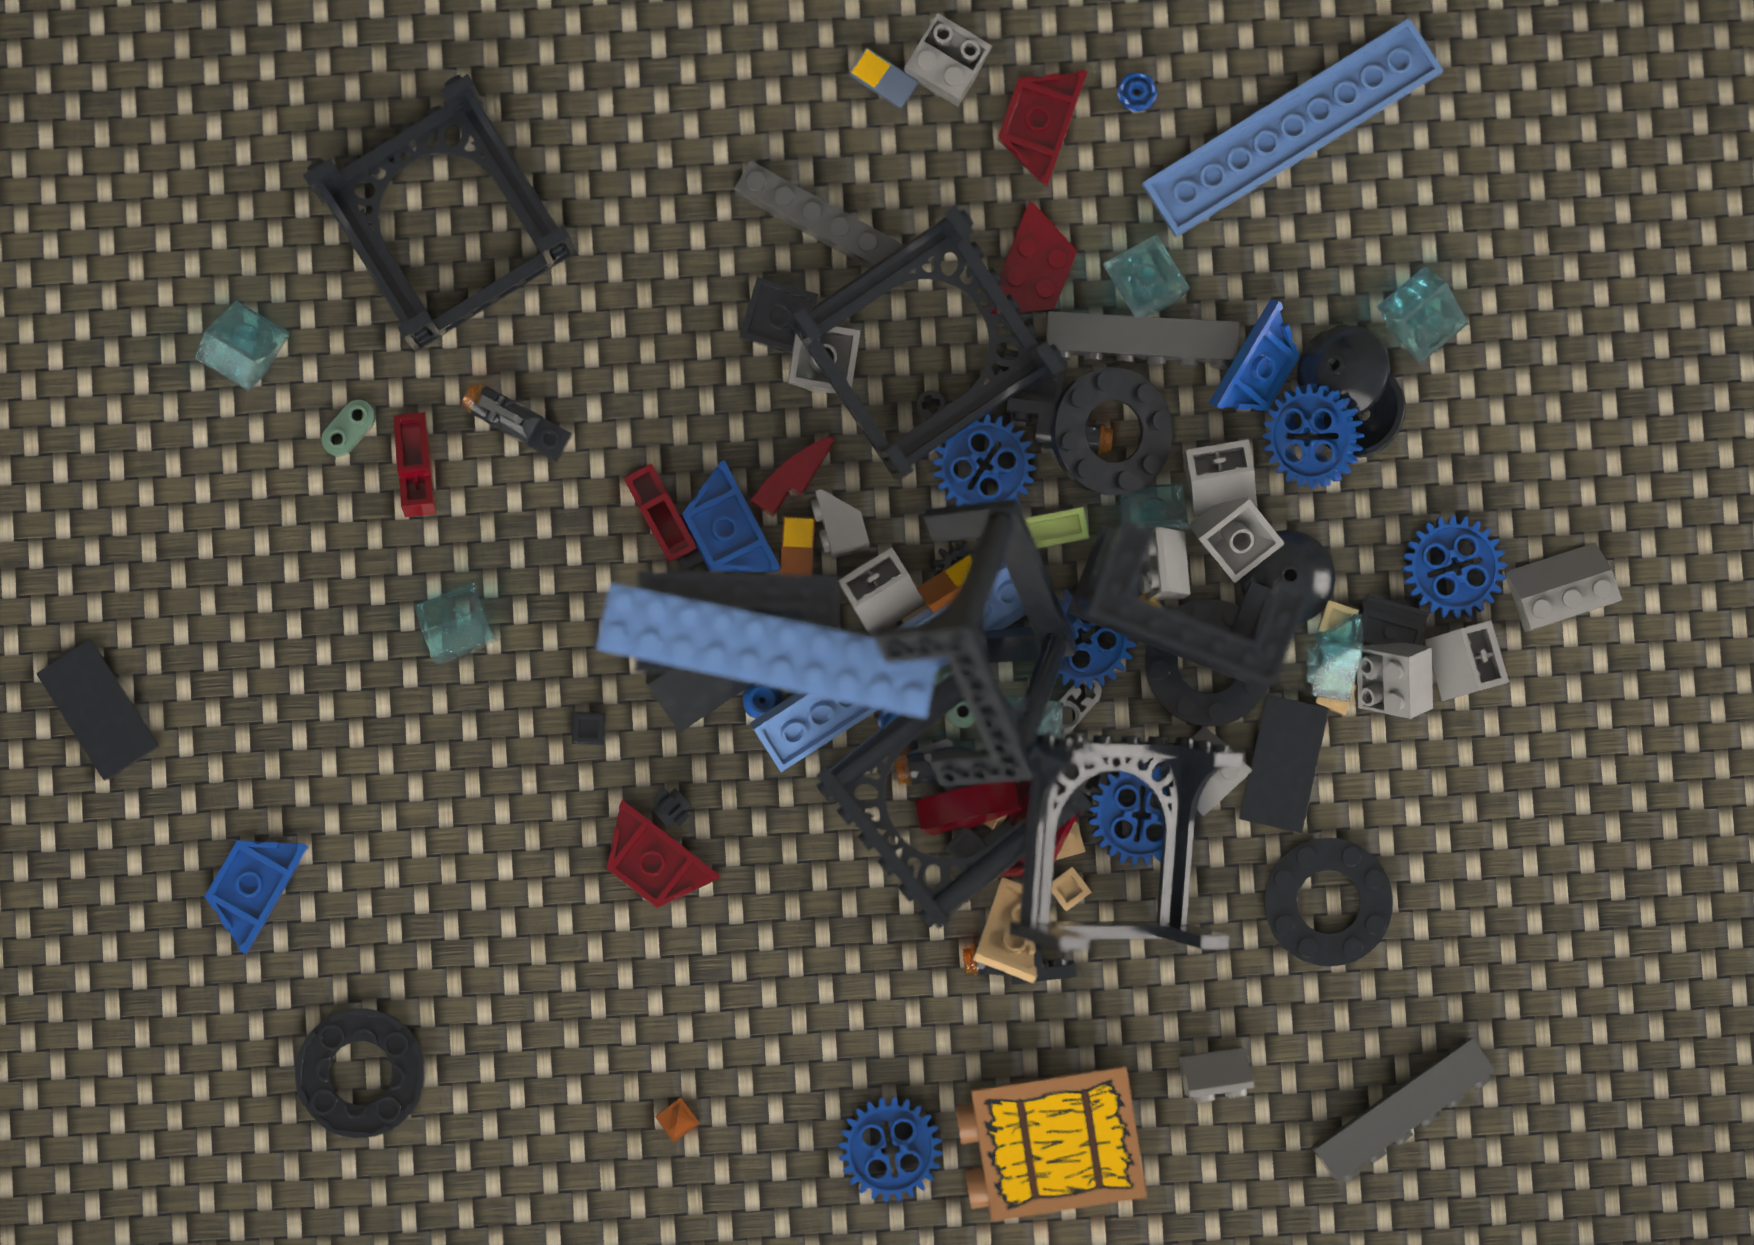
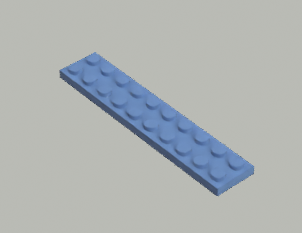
M1408 18L1144 181L1142 186L1176 238L1442 74L1443 69L1411 19Z
M1004 560L986 606L984 631L1005 629L1026 615ZM927 608L899 627L914 626L935 613L930 608ZM948 658L938 659L936 672L950 664ZM797 692L750 722V725L780 772H782L879 709Z
M610 584L597 644V650L925 719L938 659L886 663L874 638L616 584Z

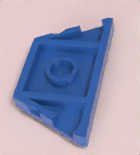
M1269 300L1209 401L1210 405L1221 409L1233 407L1240 410H1248L1250 408L1259 411L1269 410L1300 357L1296 345L1292 342L1290 326L1283 322L1280 311L1283 309L1280 301Z
M725 460L720 462L681 514V518L709 572L775 573L779 571L781 567Z
M236 841L204 897L212 909L216 911L220 921L226 930L230 932L242 953L248 954L308 850V845Z

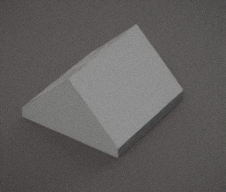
M835 326L818 339L852 388L860 331ZM795 333L788 383L812 392L836 393Z

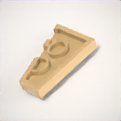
M1002 877L973 960L1034 983L1037 978L1036 967H1034L1035 942L1010 935V922L1020 921L1022 885Z

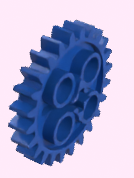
M1308 384L1307 389L1302 385L1296 386L1295 392L1293 390L1285 391L1286 400L1283 398L1275 400L1279 409L1268 410V413L1274 418L1273 421L1264 422V425L1271 429L1270 433L1262 435V438L1271 440V444L1266 446L1264 451H1273L1274 453L1269 463L1279 462L1280 465L1276 472L1279 474L1288 471L1286 481H1294L1297 478V486L1299 487L1306 486L1307 483L1310 488L1318 487L1319 483L1324 487L1329 486L1331 480L1333 482L1342 480L1340 472L1343 474L1351 472L1347 463L1352 464L1359 461L1353 455V452L1363 450V447L1356 444V439L1364 437V434L1356 432L1355 429L1362 424V421H1353L1352 418L1357 413V408L1348 410L1346 407L1350 399L1338 400L1340 391L1334 390L1329 393L1328 385L1320 386L1318 389L1317 384ZM1326 412L1329 413L1332 420L1329 428L1324 423ZM1296 413H1299L1302 419L1300 427H1297L1294 421ZM1288 433H1337L1339 437L1338 439H1289ZM1297 444L1302 449L1301 459H1298L1295 455ZM1326 445H1329L1332 449L1330 460L1324 453Z
M986 414L984 422L975 421L944 442L945 448L937 447L935 452L942 456V459L933 460V465L941 467V470L934 473L933 476L944 481L938 486L939 491L945 489L949 491L945 501L947 502L955 498L957 499L956 505L1017 499L1018 503H1020L1016 495L1027 496L1028 491L1023 487V484H1033L1034 480L1027 476V473L1036 471L1035 466L1028 464V461L1035 458V454L1025 452L1030 447L1031 442H1020L1024 431L1022 430L1014 434L1012 433L1013 422L1003 427L1001 416H999L995 423H991L989 414ZM977 436L986 438L989 447L983 452L975 451L971 446L973 438ZM1000 442L1001 447L990 462L989 467L992 471L985 470L974 488L969 490L967 486L978 472L979 464L977 461L984 462L994 445ZM1002 454L1012 455L1015 459V466L1011 469L1001 468L997 462L998 457ZM958 463H966L971 468V474L966 478H959L954 474V466ZM985 480L994 481L997 484L998 491L992 496L984 495L980 490V484Z
M1452 515L1449 517L1447 525L1440 517L1436 519V529L1430 523L1425 524L1427 534L1425 535L1417 531L1414 535L1419 542L1410 541L1407 544L1413 553L1403 555V558L1409 561L1410 565L1403 567L1402 571L1411 573V577L1405 580L1404 584H1414L1415 587L1409 595L1415 596L1419 594L1421 596L1417 604L1418 606L1428 602L1430 604L1429 614H1432L1439 608L1441 618H1445L1448 612L1452 611L1454 620H1457L1460 617L1461 610H1463L1467 618L1471 617L1472 607L1478 612H1482L1484 610L1482 601L1488 604L1494 602L1490 592L1500 593L1502 591L1495 583L1506 580L1504 575L1498 573V570L1507 567L1506 563L1498 562V558L1505 554V551H1495L1494 546L1500 540L1494 539L1489 541L1487 537L1491 529L1481 533L1478 531L1480 522L1477 521L1470 527L1468 526V517L1466 516L1461 520L1460 524H1457L1455 516ZM1464 539L1471 544L1472 552L1469 556L1459 553L1457 549L1459 540ZM1429 549H1436L1442 555L1439 565H1433L1427 560ZM1473 558H1481L1480 563L1458 570L1457 576L1454 571L1432 578L1427 576L1428 572L1449 566L1452 563L1451 560H1453L1454 564H1459ZM1469 570H1476L1480 573L1482 581L1479 586H1472L1467 581ZM1439 579H1445L1450 583L1451 593L1444 596L1437 591L1436 584Z
M1064 589V599L1060 600L1058 598L1073 638L1076 641L1079 637L1078 631L1081 630L1085 634L1094 628L1096 624L1083 623L1078 617L1067 614L1073 596L1067 589ZM1102 628L1091 635L1089 645L1082 642L1077 646L1076 653L1083 652L1089 657L1090 663L1087 667L1077 668L1072 663V656L1064 657L1058 675L1063 676L1062 685L1065 686L1071 679L1074 680L1075 689H1078L1081 681H1085L1088 690H1091L1093 680H1097L1101 687L1105 685L1104 676L1106 675L1114 681L1116 675L1113 670L1116 668L1124 672L1126 668L1122 664L1121 659L1131 660L1132 656L1125 650L1135 648L1136 644L1127 640V636L1109 629ZM1103 633L1111 634L1115 639V646L1106 650L1101 648L1097 641L1098 636Z
M1147 762L1142 763L1140 770L1144 769ZM1156 764L1152 771V779L1154 781L1163 777V775H1160L1161 766ZM1118 771V775L1114 777L1111 773L1107 772L1106 776L1109 782L1107 784L1097 782V785L1102 790L1101 793H1091L1090 795L1097 801V805H1093L1088 809L1096 813V816L1088 819V823L1098 825L1091 834L1093 837L1103 836L1098 845L1100 848L1110 845L1107 851L1110 857L1119 852V861L1121 863L1130 856L1133 866L1137 865L1139 858H1142L1148 866L1150 865V856L1153 855L1161 862L1162 815L1159 807H1152L1149 800L1153 794L1143 781L1130 773ZM1144 785L1145 792L1142 808L1147 812V815H1143L1140 818V839L1136 842L1134 841L1138 821L1132 813L1139 810L1140 787ZM1166 786L1162 787V792H1164L1165 796H1167ZM1124 788H1130L1134 793L1133 799L1127 804H1122L1118 801V794ZM1118 821H1129L1130 828L1126 834L1119 836L1114 833V827ZM1153 823L1160 824L1161 834L1154 839L1147 838V827Z
M893 1096L891 1105H886L884 1098L880 1097L879 1107L876 1108L870 1101H867L868 1111L866 1113L857 1108L856 1112L859 1119L857 1121L852 1118L847 1119L852 1129L841 1130V1134L848 1138V1141L838 1143V1147L847 1149V1153L839 1156V1160L849 1162V1165L843 1169V1173L853 1172L855 1174L851 1178L850 1184L852 1185L860 1181L862 1183L860 1187L861 1194L868 1188L872 1189L871 1198L873 1200L879 1192L883 1193L885 1202H888L890 1194L894 1193L898 1202H900L902 1192L904 1191L913 1198L914 1186L923 1191L925 1190L922 1182L923 1178L934 1180L929 1169L940 1168V1165L933 1161V1157L943 1155L942 1151L934 1149V1145L942 1142V1138L932 1137V1133L938 1129V1126L928 1127L927 1122L930 1120L931 1115L927 1114L920 1117V1105L910 1110L909 1099H906L902 1106H898L896 1096ZM885 1120L890 1125L893 1145H899L900 1150L895 1151L898 1177L896 1178L892 1177L888 1154L881 1152V1148L886 1147L883 1128ZM901 1121H906L912 1125V1135L907 1139H900L894 1133L896 1124ZM875 1127L880 1131L881 1139L877 1144L869 1145L865 1143L862 1134L866 1128ZM907 1153L914 1154L919 1160L918 1166L912 1171H906L900 1166L901 1157ZM880 1159L886 1163L887 1170L884 1175L875 1177L869 1173L868 1165L872 1160Z

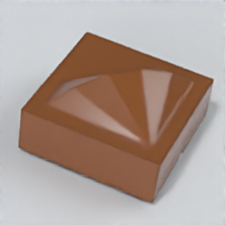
M682 1097L655 1116L673 1143L700 1124Z

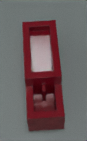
M426 413L394 415L397 473L400 483L401 508L404 516L414 517L437 514Z
M828 436L793 455L763 483L751 500L752 504L774 517L790 491L802 497L833 447L834 439Z
M652 463L623 478L669 563L697 548Z
M1017 780L972 785L916 801L921 831L933 836L958 827L968 829L1023 810Z

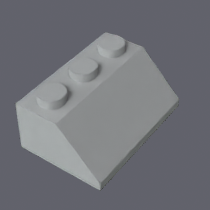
M1596 542L1504 572L1524 632L1622 600L1613 571Z

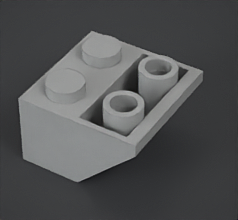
M937 13L906 63L904 73L958 107L976 79L992 45Z
M1249 439L1185 450L1183 460L1194 517L1202 515L1213 505L1248 497L1257 506L1255 471Z
M822 489L816 490V499L811 500L816 522L822 521L825 529L819 531L824 553L831 552L832 559L868 550L869 540L861 512Z
M1155 528L1153 529L1155 532L1142 564L1143 574H1140L1139 577L1140 591L1145 593V600L1184 599L1191 595L1185 531Z
M892 547L839 580L840 589L871 638L876 636L878 629L889 628L925 605L914 582Z
M1491 620L1424 640L1425 646L1432 647V670L1441 701L1509 682Z
M1406 642L1356 647L1358 708L1409 719L1433 709L1432 647Z
M1244 1047L1179 1056L1184 1094L1189 1098L1193 1097V1101H1196V1103L1215 1100V1094L1225 1093V1096H1228V1098L1247 1095V1089L1254 1088Z

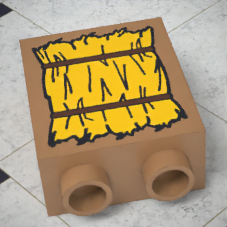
M1123 1065L971 1088L972 1103L955 1106L961 1144L978 1142L982 1168L965 1170L971 1209L989 1207L992 1222L1147 1197L1127 1068Z

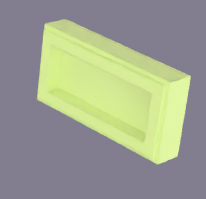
M1084 507L1025 518L1037 549L1089 539Z

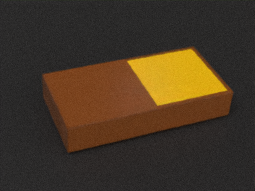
M783 516L780 575H812L815 518Z
M971 554L916 588L933 613L946 606L959 591L972 560Z

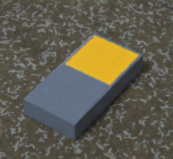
M867 47L849 72L852 78L900 110L919 85L918 81Z

